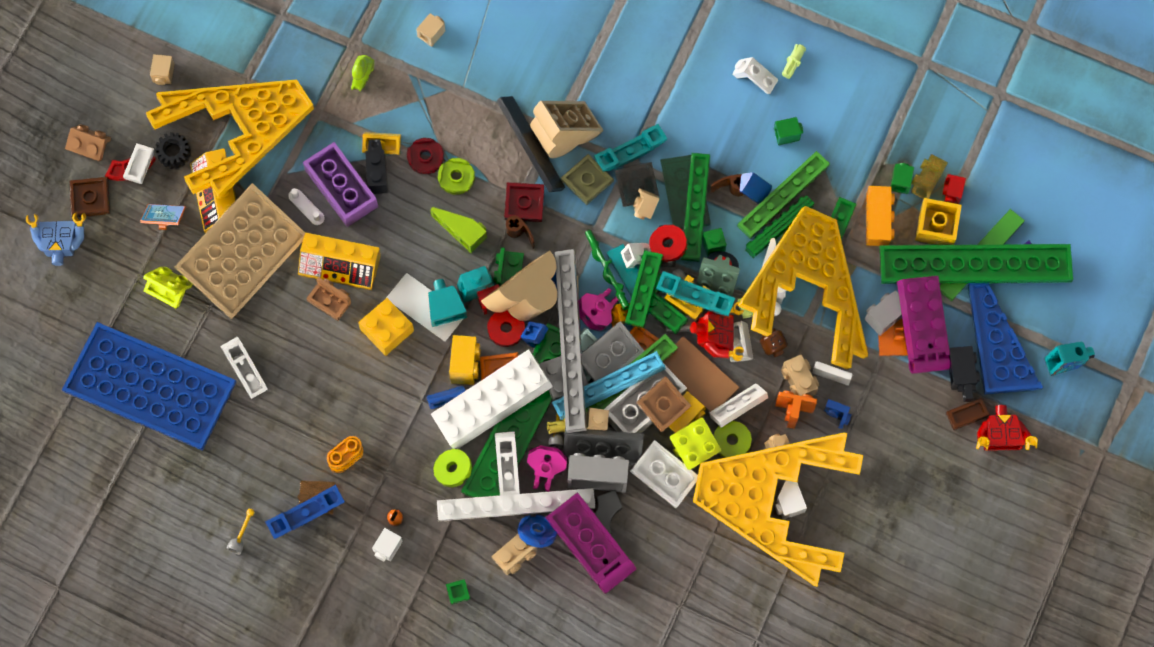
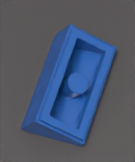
M753 172L742 174L740 192L757 204H760L768 196L772 185Z
M464 386L428 395L427 401L430 409L442 407L465 392Z

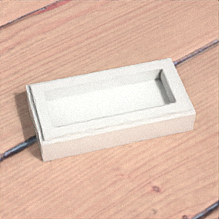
M136 144L123 178L142 184L155 149Z
M818 361L815 363L812 371L813 374L849 386L853 375L850 372Z

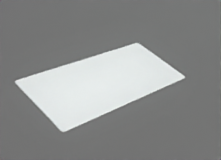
M406 273L386 298L440 339L446 341L463 319L432 327L428 292L431 290Z

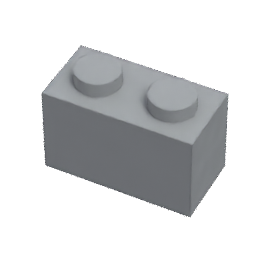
M896 290L891 294L886 293L880 299L881 302L878 305L873 304L866 310L867 315L864 320L879 336L902 318L899 293Z

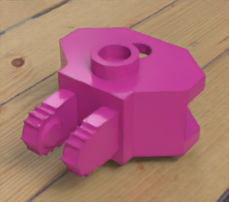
M610 288L599 295L586 293L578 300L579 318L591 330L602 331L612 322L611 309L619 300L616 297L610 303L606 300L605 297L612 291Z
M539 445L529 450L527 463L535 471L533 489L539 487V478L541 476L547 478L545 491L549 492L554 475L566 469L567 457L560 449Z

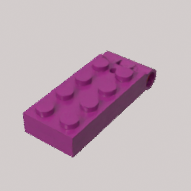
M929 276L897 281L910 372L916 374L949 370L951 365L948 356L950 355L939 277Z
M578 492L545 517L605 594L637 570ZM603 559L607 560L606 564L603 563Z

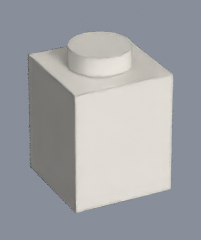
M384 528L372 547L375 553L374 556L381 561L388 560L391 562L403 542L402 537Z

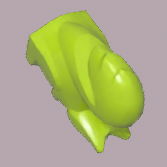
M367 55L357 57L352 69V90L356 89L361 92L365 87L371 71H374L375 60Z

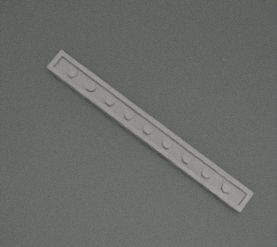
M574 249L555 252L567 433L587 431L576 257Z

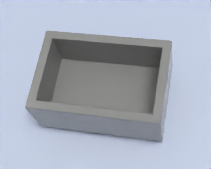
M582 453L570 455L568 488H593L599 491L615 490L616 492L626 493L629 460H625L624 457L620 456L610 459L605 458L603 455H594V457H586Z

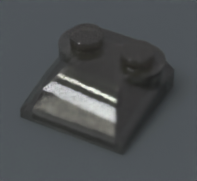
M652 162L614 170L623 207L634 205L635 199L641 195L638 192L639 188L659 197Z

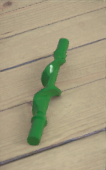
M592 230L586 231L585 235L592 248V256L596 261L601 262L604 267V280L615 288L616 298L619 300L623 310L629 309V303L623 292L624 285L616 282L609 268L612 259L605 260L599 248V242L596 240Z

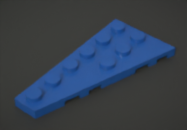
M969 283L968 291L984 395L1042 390L1043 386L1038 381L1033 367L1030 366L1025 356L1026 353L1016 334L1008 324L1005 313L1002 312L998 305V300L989 283Z

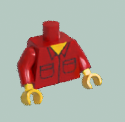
M739 302L734 304L729 316L708 311L697 322H692L690 326L691 333L697 334L698 345L704 347L712 357H733L735 361H740L743 358L742 355H737L736 353H743L744 349L742 347L734 349V315H731V313L741 315L744 310H736L735 307L738 306Z
M1006 405L995 406L996 415L989 416L977 431L976 449L984 446V451L1021 450L1024 443L1026 444V450H1029L1030 445L1035 446V448L1038 445V439L1031 435L1023 422L1018 420L1017 415H1007Z

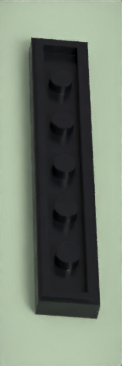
M500 97L497 100L498 105L548 192L562 191L565 188L563 182L514 97Z

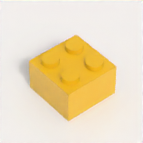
M924 198L920 208L915 241L935 245H954L962 205Z
M388 298L358 322L360 330L385 356L414 332L413 324Z
M453 335L449 370L451 384L474 385L475 379H478L479 368L476 361H480L481 349L476 337Z

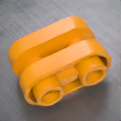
M349 436L327 454V462L334 473H343L363 456L364 450L360 439L355 436Z

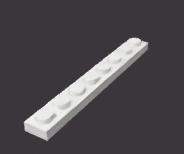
M594 489L437 500L438 521L549 513L577 492L590 509H595Z

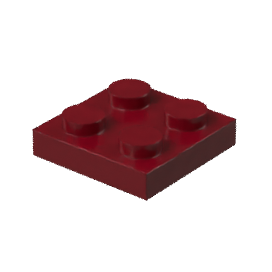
M507 182L504 220H507L510 216H518L523 221L542 222L544 184Z

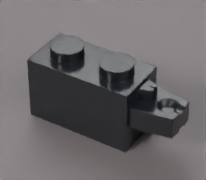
M380 139L369 140L368 151H365L367 187L373 194L388 193L385 151L382 150Z
M973 346L949 348L951 390L962 392L963 401L971 402L973 400L972 391H976V385L980 381L979 371L975 368L977 354L973 352Z

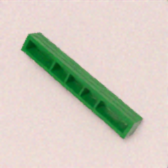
M807 195L804 198L801 197L797 204L791 205L789 207L790 210L784 211L779 219L776 218L772 222L770 227H765L763 233L757 234L753 241H749L746 244L745 251L753 259L769 246L772 238L776 240L789 228L803 207L807 206L811 209L814 207V202Z

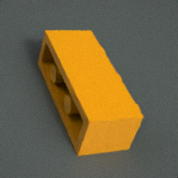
M868 187L866 193V245H889L891 240H894L895 231L891 229V222H894L895 212L891 211V205H894L895 194L891 193V187Z

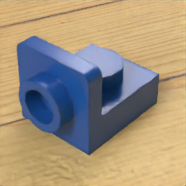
M529 321L520 338L530 347H535L536 344H540L549 328L544 324Z
M828 399L824 411L831 417L838 418L839 416L842 418L838 428L842 429L844 424L848 425L852 415L848 413L850 407Z

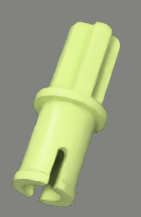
M795 45L791 56L787 58V64L782 72L783 77L790 79L796 67L800 66V60L806 51L803 45Z

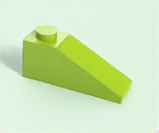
M435 207L430 209L431 216L470 253L487 239V229L481 222L477 223L474 219Z

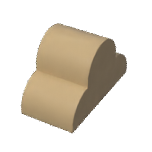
M540 101L533 110L536 117L530 124L531 129L548 156L553 159L564 156L579 144L591 141L604 131L585 101Z
M549 250L529 263L481 300L484 306L493 312L508 310L514 318L520 321H529L552 308L557 301V289L551 280L556 272V260L551 251Z

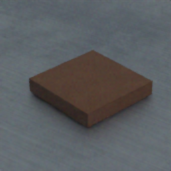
M107 177L69 181L72 217L76 212L77 217H81L83 213L86 216L110 214Z

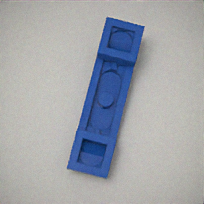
M334 485L290 510L267 520L266 524L273 538L276 539L329 512L345 501L337 486Z

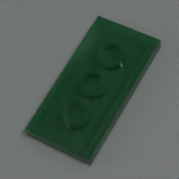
M691 155L660 159L672 225L679 227L681 230L684 229ZM707 201L705 204L703 226H709L711 224Z

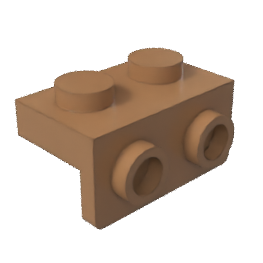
M79 124L70 128L65 149L101 161L106 144L111 141V138L106 136L105 132H94L89 130L88 126Z
M318 277L316 280L317 285L306 300L339 321L351 304L350 295L341 288L340 290L335 288L334 284L325 278L323 280Z

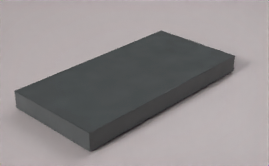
M565 427L563 454L568 460L570 455L575 453L585 454L586 457L603 455L605 458L610 459L620 456L624 457L625 460H629V465H635L642 456L644 434L591 429L567 433Z

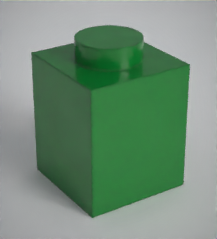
M797 117L775 121L774 132L778 145L800 141L801 134H803L802 123H798Z
M906 163L895 164L890 185L891 191L903 194L909 193L914 167Z
M722 228L703 232L702 242L707 257L716 251H726L727 244Z

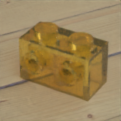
M933 154L930 155L928 160L924 159L920 166V169H922L920 175L916 173L911 184L914 186L911 193L923 199H929L941 179L948 162Z

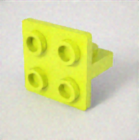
M164 266L146 273L143 277L147 280L144 292L174 308L180 306L185 290L193 285L186 277L177 275L170 268Z
M704 418L697 419L670 436V440L675 447L673 449L674 454L677 457H681L688 470L721 452V448Z

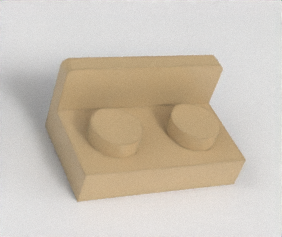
M517 534L492 555V559L506 575L514 574L521 568V563L525 560H531L537 554L535 552L537 547L526 544Z

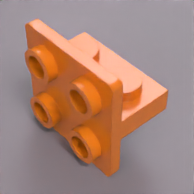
M783 391L778 393L775 406L787 409L785 421H788L787 428L795 429L799 411L813 413L817 399L807 394L799 396L794 395L791 391Z

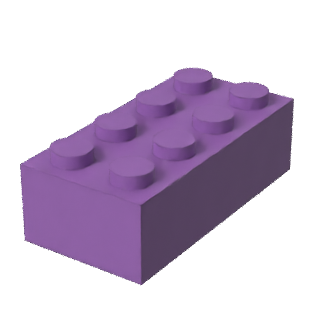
M335 142L303 162L305 171L346 227H349L378 208L376 197Z

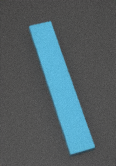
M657 351L584 386L585 408L665 370V365ZM563 396L552 402L560 420L565 418Z

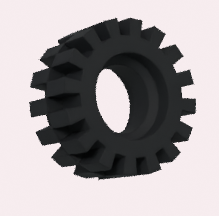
M170 132V136L167 133L164 134L165 138L160 137V142H156L157 147H155L160 163H163L166 168L169 166L170 169H173V166L178 169L180 164L183 167L185 165L184 162L188 163V157H191V148L188 141L183 135L180 136L179 133L174 135L173 132ZM169 146H179L180 152L178 155L171 157L166 154Z

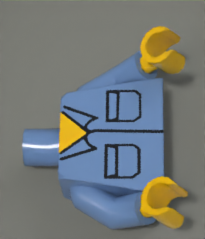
M76 212L73 214V221L39 222V225L36 223L38 221L36 213H34L35 221H30L29 215H27L26 222L31 225L32 239L40 251H43L47 257H52V265H63L64 256H73L74 251L84 241V224L82 222L86 220L85 213L81 215V220L77 218Z

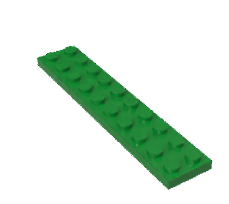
M1071 244L880 245L881 284H897V281L902 279L938 276L939 283H1059L1073 281Z
M549 323L547 324L549 329L540 344L536 345L532 353L539 364L561 356L560 329ZM549 390L494 426L461 493L471 498L500 496L495 433L515 432L518 467L552 402Z

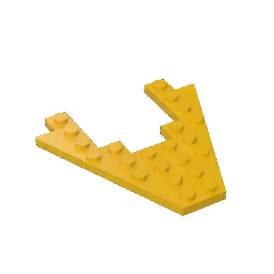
M296 79L158 92L156 96L161 106L146 112V115L155 130L204 108L207 109L213 120L231 113L244 134L228 141L235 155L184 176L185 182L193 194L211 187L216 197L220 199L314 110V107Z
M805 206L799 211L738 306L753 312L752 331L769 336L772 334L778 287L791 292L795 289L796 277L824 288L822 306L837 312L831 363L847 370L852 366L853 355L864 359L868 357V351L836 219Z
M840 433L700 463L693 502L803 579L818 587L821 569L841 572L845 553L786 541L790 521L771 518L778 479L798 482L801 463L860 475L864 455L845 452L848 433Z

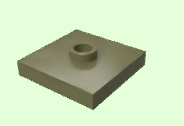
M589 154L561 177V181L586 205L614 182V179L607 172H603L598 163Z

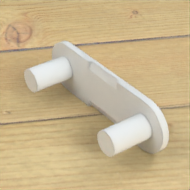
M294 188L290 191V201L312 224L321 225L325 219L323 213L300 190Z

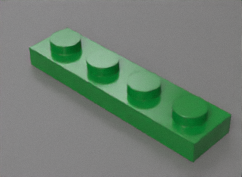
M644 250L625 320L626 325L645 328L664 257L663 254Z

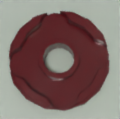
M420 138L414 141L408 148L407 160L409 166L415 172L431 174L436 172L443 164L444 151L442 146L434 139ZM424 152H428L431 155L430 158L426 160L422 159L420 156Z

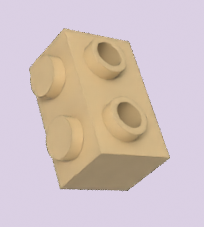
M802 354L785 361L781 372L785 380H788L790 391L794 395L802 396L807 394L815 396L818 391L819 382L815 376L812 377L809 371L811 370L810 364L807 359L803 358Z

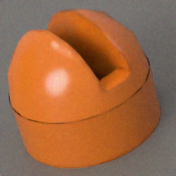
M394 509L388 513L387 520L392 526H398L403 521V515L401 511ZM398 513L394 521H392L391 519L394 516V514Z

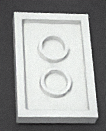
M655 440L630 470L632 474L675 508L679 506L698 478L694 471L688 470L683 462Z

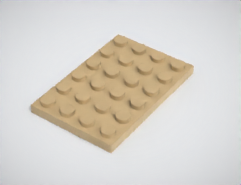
M252 183L175 265V268L232 319L303 242L305 232Z

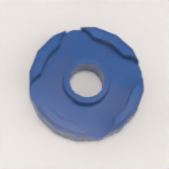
M527 515L521 519L518 525V535L521 540L533 547H548L554 543L557 532L546 518L541 515H536V517Z

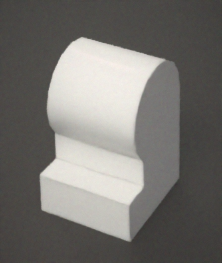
M627 244L621 251L626 268H634L636 264H641L644 250L651 252L649 244Z

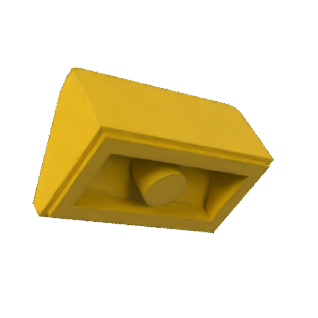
M363 133L362 153L368 151L369 140L380 139L382 150L385 151V154L400 155L401 134Z

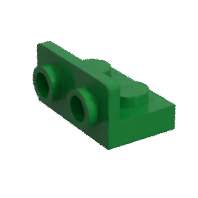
M501 247L500 253L496 255V264L499 267L498 271H494L493 282H497L500 287L523 269L524 253L505 251V248Z

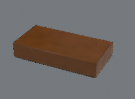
M982 398L946 412L953 430L990 416Z

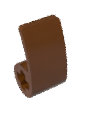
M742 174L730 175L714 182L711 185V193L729 185L732 195L737 197L743 196L744 194L740 192V187L737 185L739 184L740 186Z
M510 216L506 220V233L508 236L517 238L525 232L532 245V249H534V238L527 225L520 217Z

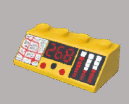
M225 149L206 152L190 163L192 173L228 158ZM234 186L220 199L216 197L211 187L196 193L204 233L236 201Z
M305 232L300 250L298 275L315 279L319 277L323 280L326 278L334 283L372 290L381 257L379 247Z

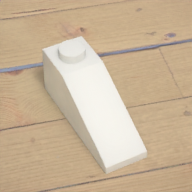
M238 337L220 346L251 399L268 390Z
M515 432L495 433L500 495L520 494Z

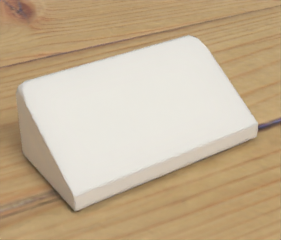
M743 321L734 323V349L736 347L744 349L743 353H736L743 356L740 361L753 359L748 324ZM730 357V362H739Z

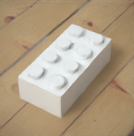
M665 365V370L630 386L603 410H609L608 423L617 432L641 434L653 422L636 402L664 377L671 381L682 396L687 392V387Z

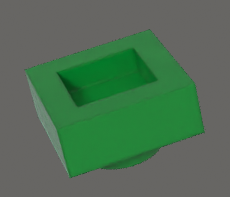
M465 579L446 584L451 605L470 600Z

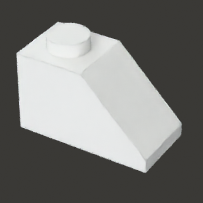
M786 480L777 498V504H775L776 512L782 516L783 520L803 514L807 509L798 483Z

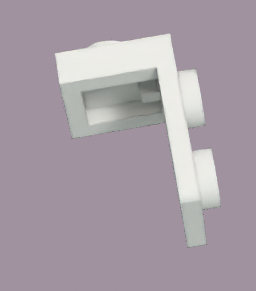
M753 57L739 60L732 74L737 79L748 77L766 94H770L778 82V79Z

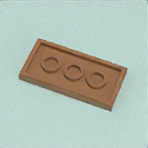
M684 336L675 344L678 350L663 362L687 387V391L705 406L708 412L727 402L740 388Z

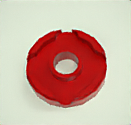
M663 225L652 233L649 247L651 252L663 254L662 262L676 261L684 255L687 249V238L679 227ZM666 240H673L671 247L663 246Z
M508 310L495 312L490 317L487 324V332L491 341L501 347L514 346L522 340L520 336L525 330L524 321L514 318ZM504 324H509L512 329L509 332H503L501 327Z

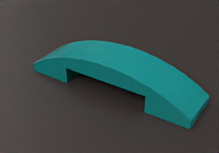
M656 124L642 131L640 136L616 148H608L594 155V158L603 172L610 171L646 155L667 141L668 138L659 124Z
M665 271L662 272L656 287L657 290L681 301L724 316H729L735 301L734 297L706 289Z

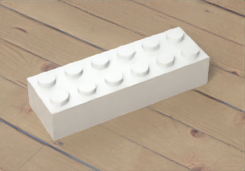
M527 350L431 413L449 445L454 449H459L552 388L553 385L535 356Z

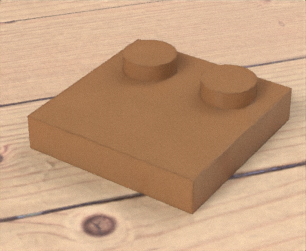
M667 377L660 380L636 402L661 432L691 407Z

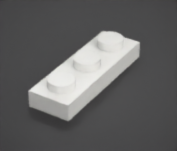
M755 383L709 412L710 418L722 428L768 399L767 392Z

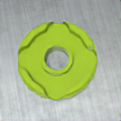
M451 158L443 163L438 170V182L447 193L461 195L467 192L474 184L475 171L467 160ZM458 172L462 176L460 179L454 180L451 178V175Z
M731 421L722 428L718 426L714 432V438L721 448L719 454L723 458L745 454L749 451L752 441L751 433L742 423ZM735 436L738 442L735 445H730L727 442V438Z
M459 449L447 450L436 459L433 468L434 476L445 487L453 488L460 486L471 475L472 461L465 452ZM456 464L457 469L454 472H449V468Z

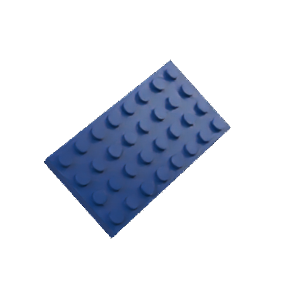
M97 322L62 391L203 451L236 384V380Z

